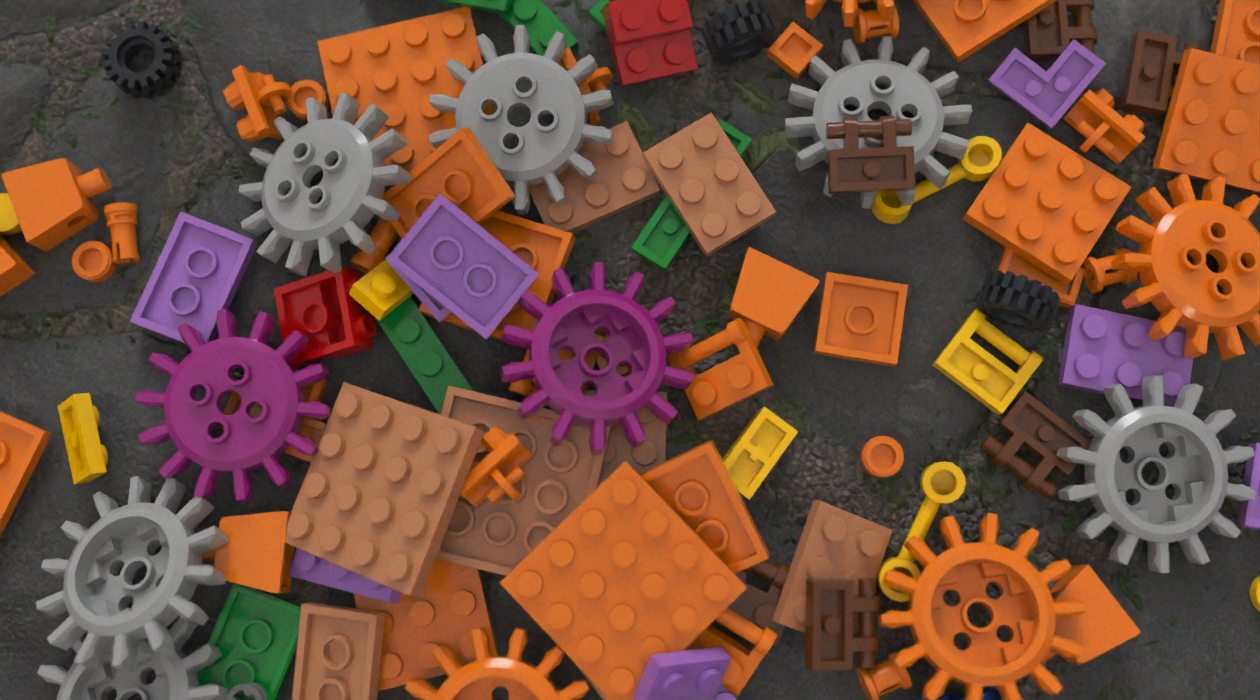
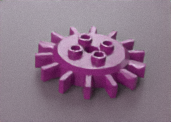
M595 262L588 278L590 290L575 292L569 277L562 268L554 270L551 278L552 287L560 299L554 305L549 307L537 295L528 290H525L521 295L519 305L526 313L538 320L539 323L535 331L518 326L505 325L501 341L512 346L527 348L530 351L529 361L505 365L502 367L500 375L502 382H517L524 379L533 380L537 392L525 398L519 406L517 414L522 420L534 416L545 405H549L555 412L560 414V418L551 429L550 443L558 446L568 436L572 422L589 425L590 436L588 443L591 454L601 455L607 442L605 426L620 423L625 432L626 439L633 448H637L646 440L644 429L636 417L639 411L646 408L657 419L666 424H669L678 413L672 404L660 397L656 391L660 384H666L679 389H688L693 382V373L684 369L666 366V354L682 352L688 349L693 342L692 334L677 333L671 336H662L657 323L668 317L676 302L672 297H668L659 301L648 311L635 302L634 299L642 289L643 274L636 271L627 280L623 293L619 294L605 290L606 271L603 262ZM596 331H603L607 334L608 340L600 342L595 338L594 333ZM568 350L573 354L574 359L569 362L563 361L559 357V352ZM591 351L602 353L607 359V367L600 371L590 369L585 363V355ZM618 365L627 366L630 370V375L625 377L619 375L616 367ZM583 385H591L595 389L596 394L592 397L585 396L581 391V387Z
M227 309L217 310L216 323L219 339L205 343L201 332L184 323L178 329L182 340L188 345L191 353L180 364L172 357L158 353H152L148 359L158 370L170 374L171 379L164 393L152 390L136 392V402L150 408L164 407L165 416L164 424L149 428L138 435L140 443L152 446L160 445L172 439L179 448L159 470V473L164 478H177L183 474L193 461L201 465L202 470L195 485L194 496L211 499L216 490L219 476L223 471L233 474V492L236 500L243 502L253 501L254 487L251 476L253 470L265 467L270 479L276 485L286 488L292 484L289 471L281 463L279 457L289 446L295 448L300 454L315 456L319 450L313 440L302 437L298 432L304 417H312L319 420L326 419L331 416L333 408L321 402H305L303 388L307 385L318 383L330 376L329 371L322 364H314L296 372L290 361L303 350L309 341L308 338L297 330L287 336L277 349L274 350L267 346L275 318L268 313L259 311L254 320L249 338L237 337V321L234 313ZM238 367H243L245 371L243 378L239 381H234V370ZM204 386L206 396L204 399L197 401L195 399V392L199 387ZM237 392L241 397V406L236 413L226 415L221 408L222 399L228 393ZM260 403L263 408L262 414L257 418H252L250 414L251 408L255 404ZM221 423L224 426V433L221 437L215 439L212 430L215 425Z

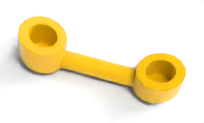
M988 136L971 138L963 159L958 158L957 164L947 169L950 174L946 184L941 189L963 178L970 181L988 179L1001 161L1002 150L1000 145ZM928 179L916 184L912 204L941 189ZM896 191L877 192L871 209L878 220L888 224H896L907 218L912 204L903 206Z
M946 461L935 462L927 466L922 472L920 487L925 498L904 544L913 535L924 541L940 504L952 503L959 499L964 492L966 485L965 475L954 463ZM904 544L897 557H891L882 562L877 575V582L881 591L890 599L899 602L909 601L910 595L902 591L893 590L884 584L882 580L888 570L900 571L913 579H917L921 573L914 564L915 559L909 555Z

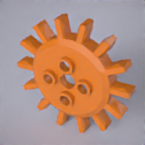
M1187 173L1181 174L1167 183L1174 205L1173 209L1155 187H1152L1135 199L1153 222L1149 225L1130 215L1117 224L1115 230L1140 243L1138 253H1124L1112 260L1111 267L1112 269L1125 272H1139L1143 288L1132 291L1122 300L1125 309L1140 307L1151 301L1161 313L1159 318L1153 323L1148 337L1155 341L1172 333L1176 326L1186 329L1184 357L1193 359L1206 354L1209 333H1214L1222 361L1245 354L1237 325H1239L1255 346L1260 345V315L1258 313L1260 311V232L1248 220L1255 212L1260 198L1253 194L1237 203L1234 208L1224 205L1226 178L1217 176L1204 184L1202 200H1196ZM1187 254L1192 257V264L1188 261ZM1206 254L1212 255L1217 260L1219 265L1217 273L1212 272L1206 266ZM1217 284L1222 287L1223 295L1218 291Z
M993 513L986 514L980 523L979 543L965 544L961 536L960 526L953 515L944 517L940 521V530L948 550L939 556L935 555L924 541L913 535L904 546L909 555L916 559L924 568L918 578L913 579L900 571L888 570L882 580L891 589L910 595L908 611L891 610L878 617V623L881 627L889 629L904 626L910 627L915 641L912 647L899 651L892 659L891 663L894 668L910 667L921 657H924L935 668L934 675L924 686L922 698L925 700H936L943 695L950 679L965 684L964 700H982L984 687L993 686L998 687L1002 700H1023L1017 689L1016 680L1026 675L1043 692L1048 695H1057L1063 688L1057 678L1042 665L1041 661L1046 656L1048 650L1063 658L1072 659L1082 657L1084 648L1073 640L1064 639L1054 634L1056 617L1073 618L1087 612L1086 602L1072 599L1064 602H1054L1047 586L1050 582L1063 578L1072 568L1068 560L1052 562L1045 569L1038 572L1026 559L1029 552L1036 546L1040 532L1034 528L1029 529L1018 537L1013 550L999 546L996 542L999 530L998 515ZM992 583L999 588L1000 595L997 599H992L987 595V584ZM945 591H952L957 595L958 602L956 606H948L944 602L943 595ZM979 603L988 609L990 622L985 628H977L969 622L967 610L971 604ZM999 626H1004L1010 631L1011 637L1007 643L1000 641L997 637L996 632ZM956 634H963L968 639V646L965 650H960L954 645L953 640Z
M484 627L471 630L470 642L474 650L475 661L464 667L458 662L451 649L444 644L438 646L432 653L436 663L446 672L448 679L440 688H436L426 680L418 678L408 680L405 687L411 695L423 700H496L494 691L500 686L507 689L509 693L508 700H576L582 698L591 688L587 679L575 680L563 689L556 687L549 675L562 662L565 652L559 646L546 652L542 662L537 667L524 661L523 653L528 643V632L526 628L522 627L516 628L511 635L507 656H492L489 636Z

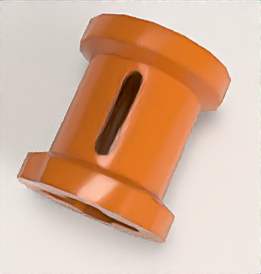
M895 4L893 19L886 22L878 12V9L863 11L858 7L857 17L852 27L855 42L862 44L868 38L881 36L892 37V39L897 38L899 34V17Z
M1121 248L1116 250L1115 254L1099 259L1087 257L1082 263V268H1085L1083 278L1090 292L1097 293L1102 291L1104 286L1120 282L1128 285L1136 281L1137 271L1125 272L1113 269L1105 273L1106 270L1112 269L1111 261L1124 253H1129L1128 249Z
M897 652L888 654V659L876 664L874 668L865 669L858 667L855 669L860 685L868 700H879V697L902 687L907 690L912 687V682L906 668L895 669L891 663Z

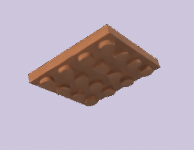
M343 382L331 416L317 446L319 450L313 456L288 518L285 543L408 596L420 598L484 430Z
M448 386L441 412L442 416L484 430L483 436L495 426L508 435L513 433L533 456L520 467L525 475L513 485L521 494L517 500L514 501L505 493L494 504L487 497L475 508L465 497L459 496L436 559L507 576L598 487L612 425L605 426L607 442L601 455H592L588 443L590 436L589 425L572 422L568 436L556 446L550 443L551 429L560 418V414L554 410L541 408L534 416L522 420L517 414L521 402ZM481 443L473 459L476 464H479L490 454Z

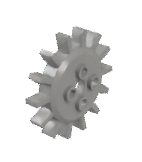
M516 25L513 35L514 53L500 57L497 56L495 45L484 33L477 36L478 50L486 60L483 66L475 73H472L463 63L450 58L445 64L454 79L465 84L459 98H452L444 94L430 95L429 103L434 109L441 113L456 114V127L439 130L430 134V143L437 149L459 129L469 127L507 184L514 185L515 197L513 198L515 210L519 214H528L530 185L543 182L547 185L550 197L559 206L567 203L566 191L557 176L570 166L581 177L594 181L598 176L596 169L589 160L579 155L584 141L599 145H613L614 140L611 130L603 126L587 124L588 112L605 109L614 105L611 91L599 90L591 94L581 95L578 85L590 77L598 68L595 59L590 54L566 71L558 63L566 50L567 41L564 34L558 31L550 39L543 56L529 53L531 40L525 25ZM530 81L532 88L528 92L522 93L518 91L521 82ZM489 103L497 104V111L492 115L484 114V108ZM517 107H526L531 111L529 122L522 127H515L509 122L510 113ZM550 114L554 116V121L550 126L544 127L540 125V119L543 115ZM509 137H518L519 144L516 148L508 149L505 147L506 140Z
M883 36L878 46L876 60L861 61L851 39L844 40L841 61L845 67L837 72L815 55L810 59L808 74L822 85L819 92L796 84H792L789 89L788 103L813 111V116L785 118L784 138L813 136L815 143L797 153L796 168L800 172L822 160L827 162V152L829 150L844 149L843 139L826 138V123L842 122L843 118L856 117L857 121H873L867 113L872 109H882L889 116H894L895 120L911 119L912 134L911 136H896L897 147L914 146L915 173L921 172L931 183L941 189L946 184L950 172L933 157L934 152L938 151L963 159L970 140L942 132L943 126L968 124L972 114L971 104L942 106L940 98L955 90L959 76L953 71L930 83L921 75L926 68L930 50L922 47L913 55L908 66L891 61L894 50L892 37ZM854 105L857 110L848 111L844 107ZM909 111L913 118L903 116L902 112ZM872 137L858 138L859 148H881V140H876ZM827 174L823 194L831 197L833 194H829ZM915 189L896 191L903 206L912 204ZM877 192L860 193L862 208H871Z
M340 93L332 119H327L326 107L311 97L306 99L308 124L297 129V127L280 116L274 120L276 129L283 137L284 142L274 154L266 149L253 148L250 156L260 165L267 168L263 182L239 185L238 193L252 201H262L263 205L261 210L241 221L242 229L258 237L269 229L274 228L257 252L266 259L277 263L292 244L285 267L299 275H307L314 249H319L320 265L333 273L342 271L340 244L350 240L353 245L371 254L376 248L364 227L373 215L376 214L384 220L396 222L401 215L391 204L382 200L385 186L411 182L410 173L399 165L385 166L384 161L385 158L407 146L406 139L392 128L372 140L389 116L371 102L354 124L360 103L348 93ZM338 158L337 163L333 165L334 161ZM323 171L321 182L311 187V180L314 175Z
M1163 376L1143 377V407L1134 408L1122 384H1113L1103 388L1108 403L1114 411V417L1105 422L1095 412L1088 409L1077 410L1072 416L1082 428L1093 434L1094 438L1088 450L1078 446L1058 448L1057 457L1068 463L1085 465V482L1078 485H1068L1059 490L1058 495L1060 500L1076 502L1090 498L1096 509V512L1083 521L1076 530L1081 538L1093 539L1099 536L1109 525L1119 532L1111 548L1108 560L1127 565L1133 556L1137 542L1144 540L1148 544L1149 571L1169 573V542L1179 541L1184 555L1189 562L1203 565L1209 562L1210 559L1206 548L1198 536L1199 531L1208 526L1215 534L1223 537L1237 538L1241 531L1236 525L1218 511L1225 497L1234 501L1255 500V490L1243 484H1231L1228 482L1227 467L1230 463L1244 462L1255 456L1253 447L1230 446L1223 449L1217 439V433L1226 428L1236 417L1232 409L1212 412L1204 421L1193 415L1204 387L1198 384L1183 385L1174 407L1164 406ZM1162 443H1165L1168 447L1166 457H1162L1159 453V447ZM1123 447L1128 451V459L1125 462L1120 460L1119 454L1120 449ZM1149 461L1155 463L1159 469V478L1153 485H1148L1142 478V468ZM1169 484L1174 488V495L1171 499H1168L1165 494V489ZM1128 489H1131L1134 493V500L1130 504L1126 502L1125 496Z
M139 476L130 478L128 505L118 507L114 499L101 491L92 495L100 519L89 529L78 523L65 521L61 529L68 538L77 542L69 560L60 558L45 559L41 565V568L59 578H64L62 591L36 601L37 610L50 616H56L66 611L70 614L47 637L50 644L67 651L88 631L74 662L97 670L112 641L114 642L112 667L126 673L135 672L137 647L140 640L147 638L152 650L166 657L176 653L167 626L178 616L188 622L204 625L208 620V616L201 607L189 602L197 585L206 584L212 586L225 584L227 575L210 565H202V553L229 542L228 534L216 526L198 533L194 531V528L215 509V506L207 499L195 496L175 514L188 487L174 478L166 479L154 504L150 503L152 485ZM162 545L160 552L155 555L156 549ZM146 565L147 573L145 578L137 585H133L132 580L137 570ZM123 566L120 575H118L120 568ZM132 601H134L132 608H127L128 605Z
M180 616L168 631L173 640L176 653L166 657L153 651L147 638L140 640L137 647L135 672L126 673L112 667L114 642L112 641L97 670L74 662L69 671L56 665H41L37 672L47 682L61 685L57 700H108V695L113 689L117 691L115 700H128L130 696L136 693L141 695L142 700H225L229 689L211 683L199 686L197 672L215 662L222 656V653L218 647L206 644L187 656L181 648L198 624L188 622ZM86 634L71 646L77 654L87 636ZM152 670H155L156 678L148 685L147 676Z

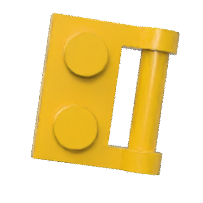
M976 308L965 320L932 366L995 414L1000 415L1003 414L1040 365L1043 357L1034 350L1029 353L985 319L987 315ZM973 333H977L1019 365L1017 371L1011 370L970 339Z

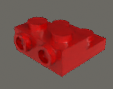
M612 0L602 9L620 87L690 73L698 69L689 31L693 24L687 0Z
M342 267V271L337 273L327 270L274 288L282 342L296 330L309 339L303 350L290 361L294 368L327 358H344L373 348L371 338L376 335V323L373 317L366 312V309L349 295L353 284L363 277L359 274L358 270Z

